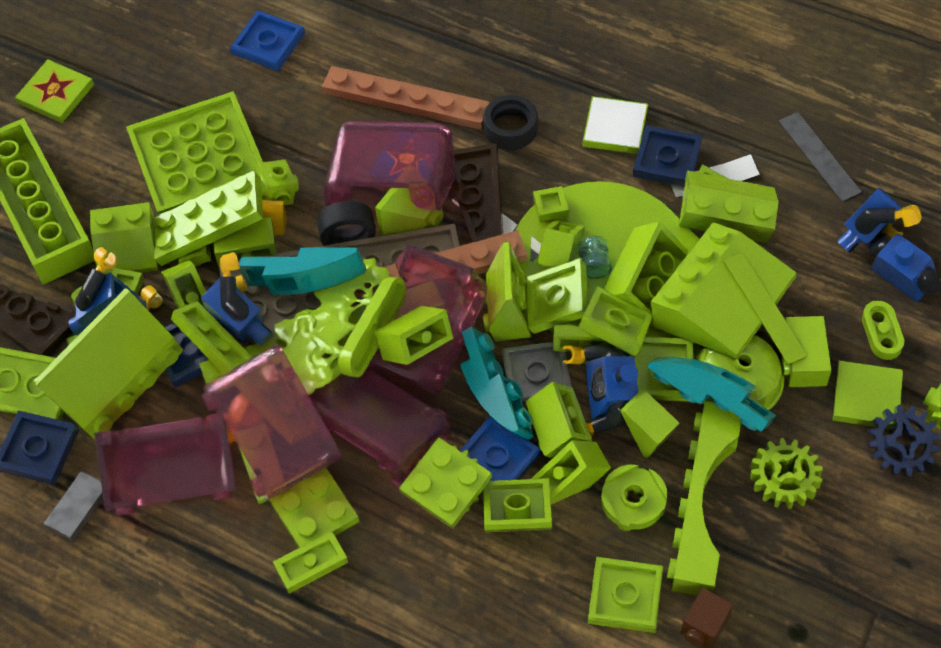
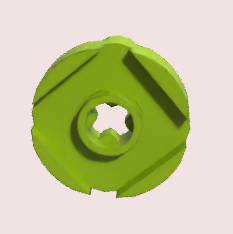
M624 465L613 470L605 480L601 494L603 511L623 531L647 528L656 523L665 513L667 488L662 478L651 469L647 471L638 468L639 465ZM629 491H633L635 495H642L638 503L627 500Z

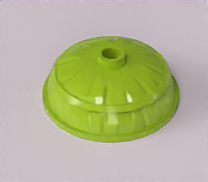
M754 335L737 359L702 345L694 354V360L724 368L755 385L756 387L749 397L766 409L771 410L778 402L784 388L781 362L775 350L762 338ZM739 360L747 362L749 366H742ZM710 397L706 401L713 402L714 399Z

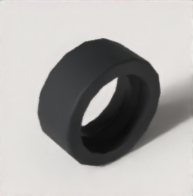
M510 94L492 100L486 107L483 116L486 138L491 144L496 143L500 149L516 150L529 145L536 137L538 114L536 107L530 100L522 96ZM506 114H517L528 121L524 127L514 131L502 130L494 124L497 118Z
M337 202L324 208L318 215V231L323 246L375 237L376 227L373 212L369 206L362 202ZM346 224H357L349 228H337Z

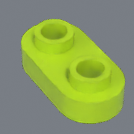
M884 301L868 303L863 311L862 323L872 352L884 360L897 358L902 352L904 337L893 307ZM873 318H878L882 322H876ZM883 344H887V345H889L891 348H886V347H883L882 345H883Z

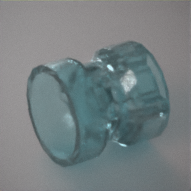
M596 236L589 237L578 244L579 257L586 263L587 278H601L612 271L611 259L607 256L609 248L606 239Z

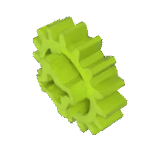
M781 438L779 446H775L773 442L769 441L767 442L766 450L759 448L756 458L752 459L750 468L753 470L750 473V480L756 481L753 490L755 492L764 491L762 498L764 502L770 498L775 499L774 507L778 508L781 502H786L788 509H792L794 501L804 506L807 497L814 499L817 492L816 489L820 488L822 482L820 477L823 467L815 466L819 457L818 455H808L810 449L808 445L802 449L798 448V440L794 439L791 445H786L785 439ZM764 468L767 469L766 474L771 477L770 481L767 479L765 475Z

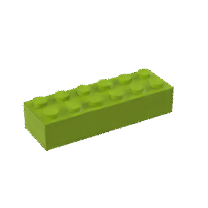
M22 118L0 128V202L42 285L94 262V250L25 119Z

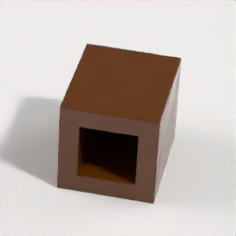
M702 588L683 621L681 634L685 636L689 643L696 647L713 648L731 616L733 604Z

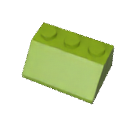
M687 171L679 226L706 231L712 223H716L740 231L753 241L767 243L776 226L778 198L775 188Z
M660 221L634 227L604 290L652 315V299L685 259L689 251ZM652 317L648 328L661 332L662 330L653 327Z

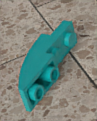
M349 247L300 248L297 257H241L239 262L240 271L248 286H268L272 296L301 294L325 289L349 281L364 274L366 271V266L358 248Z
M472 326L464 330L462 335L470 359L460 364L472 393L481 406L498 423L511 432L530 440L534 437L530 426L532 425V419L523 406L521 400L523 397L522 389L516 381L503 376V369L493 353L495 348L493 340L487 333H483Z
M659 357L650 362L647 367L654 372L653 375L657 380L667 385L672 384L679 389L680 395L687 401L702 404L712 397L714 399L713 403L724 411L735 413L740 417V422L751 430L762 432L771 424L776 416L749 397L755 389V385L724 368L680 357Z

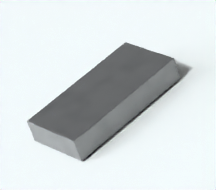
M81 471L44 522L45 527L73 542L110 488L106 483Z

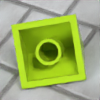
M549 478L489 481L483 489L485 533L552 529Z

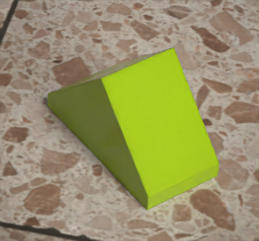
M642 389L620 410L643 457L646 458L679 425V422Z

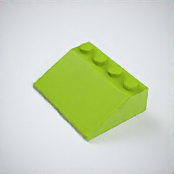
M712 223L652 299L653 327L737 359L761 327L762 322L731 274L724 259L741 252L744 253L775 305L795 280L797 274L742 232Z
M125 288L33 382L79 427L97 441L111 429L113 423L124 412L131 409L135 401L146 389L155 384L157 378L166 368L177 361L179 355L184 350L162 324Z

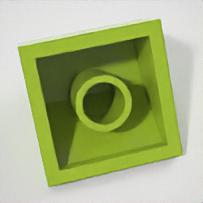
M150 203L90 210V232L94 253L98 248L103 247L107 251V258L109 253L112 252L117 258V265L114 268L139 273L159 271L158 263L154 259L155 217ZM113 269L106 270L104 274L112 273Z

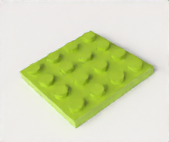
M234 91L126 126L158 216L163 212H168L183 205L189 200L204 195L214 188L225 185L239 176L246 175L252 171L257 172V164L263 162Z

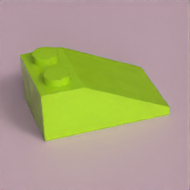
M504 242L486 273L487 286L482 287L483 301L488 305V313L483 316L486 332L491 333L495 342L532 337L531 331L528 329L527 278L510 243Z

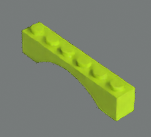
M708 401L704 403L703 413L696 412L693 431L699 432L698 441L691 440L688 459L694 460L693 470L686 469L683 488L689 489L688 499L681 498L678 513L679 518H684L683 529H675L673 548H679L677 559L670 558L667 578L674 579L672 591L698 596L702 588L712 593L714 592L720 557L710 539L704 522L702 510L704 489L717 467L736 451L741 427L739 416L732 411H724L713 402Z

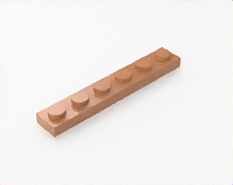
M331 66L322 85L323 94L482 130L484 112L490 103L489 101Z
M517 230L384 266L383 268L389 270V276L402 278L407 290L433 281L435 286L485 273L489 270L504 242L510 243L519 263L527 261V252ZM365 283L364 286L370 288L371 284ZM376 285L372 288L373 295L376 292L379 285ZM357 289L354 294L357 299L363 300L365 298L363 295L366 293L361 289ZM354 302L351 306H352V307H355V306L359 305L360 303H359V302Z

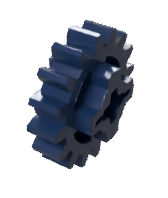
M897 405L894 414L887 408L882 412L884 420L879 417L873 420L877 429L873 428L867 431V434L874 437V440L868 442L866 446L876 450L871 459L880 458L882 460L879 467L881 470L888 466L892 467L891 475L896 476L900 469H903L905 477L912 475L913 467L918 473L925 471L922 462L928 465L933 464L934 459L930 456V453H938L940 451L939 447L933 445V441L938 440L941 436L931 432V429L937 424L935 422L927 424L924 421L927 417L926 412L919 416L915 415V406L909 407L904 412L902 406ZM893 421V431L891 434L882 437L885 427ZM910 422L918 426L921 432H918L914 428H912L910 426ZM901 435L905 439L909 438L910 444L906 445L905 449L902 443H897L896 441ZM924 445L921 455L914 460L915 449L918 446ZM885 450H890L897 456V461L891 458Z

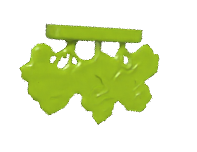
M371 258L363 260L366 266L364 274L341 284L314 291V295L321 302L319 308L315 310L305 309L297 313L293 319H285L274 325L276 339L286 342L287 346L277 353L269 355L259 368L258 376L263 378L265 384L282 381L288 376L291 378L292 392L310 395L315 389L331 382L333 374L330 365L331 362L339 357V369L343 375L356 378L361 377L379 347L375 330L394 321L404 303L406 296L404 280L400 277L389 276V270L377 266L376 259ZM365 283H370V288H366L364 286ZM376 285H379V287L373 295L372 288ZM357 289H361L366 293L363 295L365 297L363 300L357 299L354 293ZM354 302L360 303L355 307H351ZM367 305L358 323L351 324L349 322L351 313L355 309ZM352 331L344 347L339 346L338 341L346 336L348 332ZM324 354H333L330 358L322 357Z

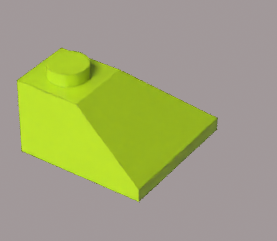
M411 166L406 169L375 207L380 236L437 227L443 219L441 198L416 169Z

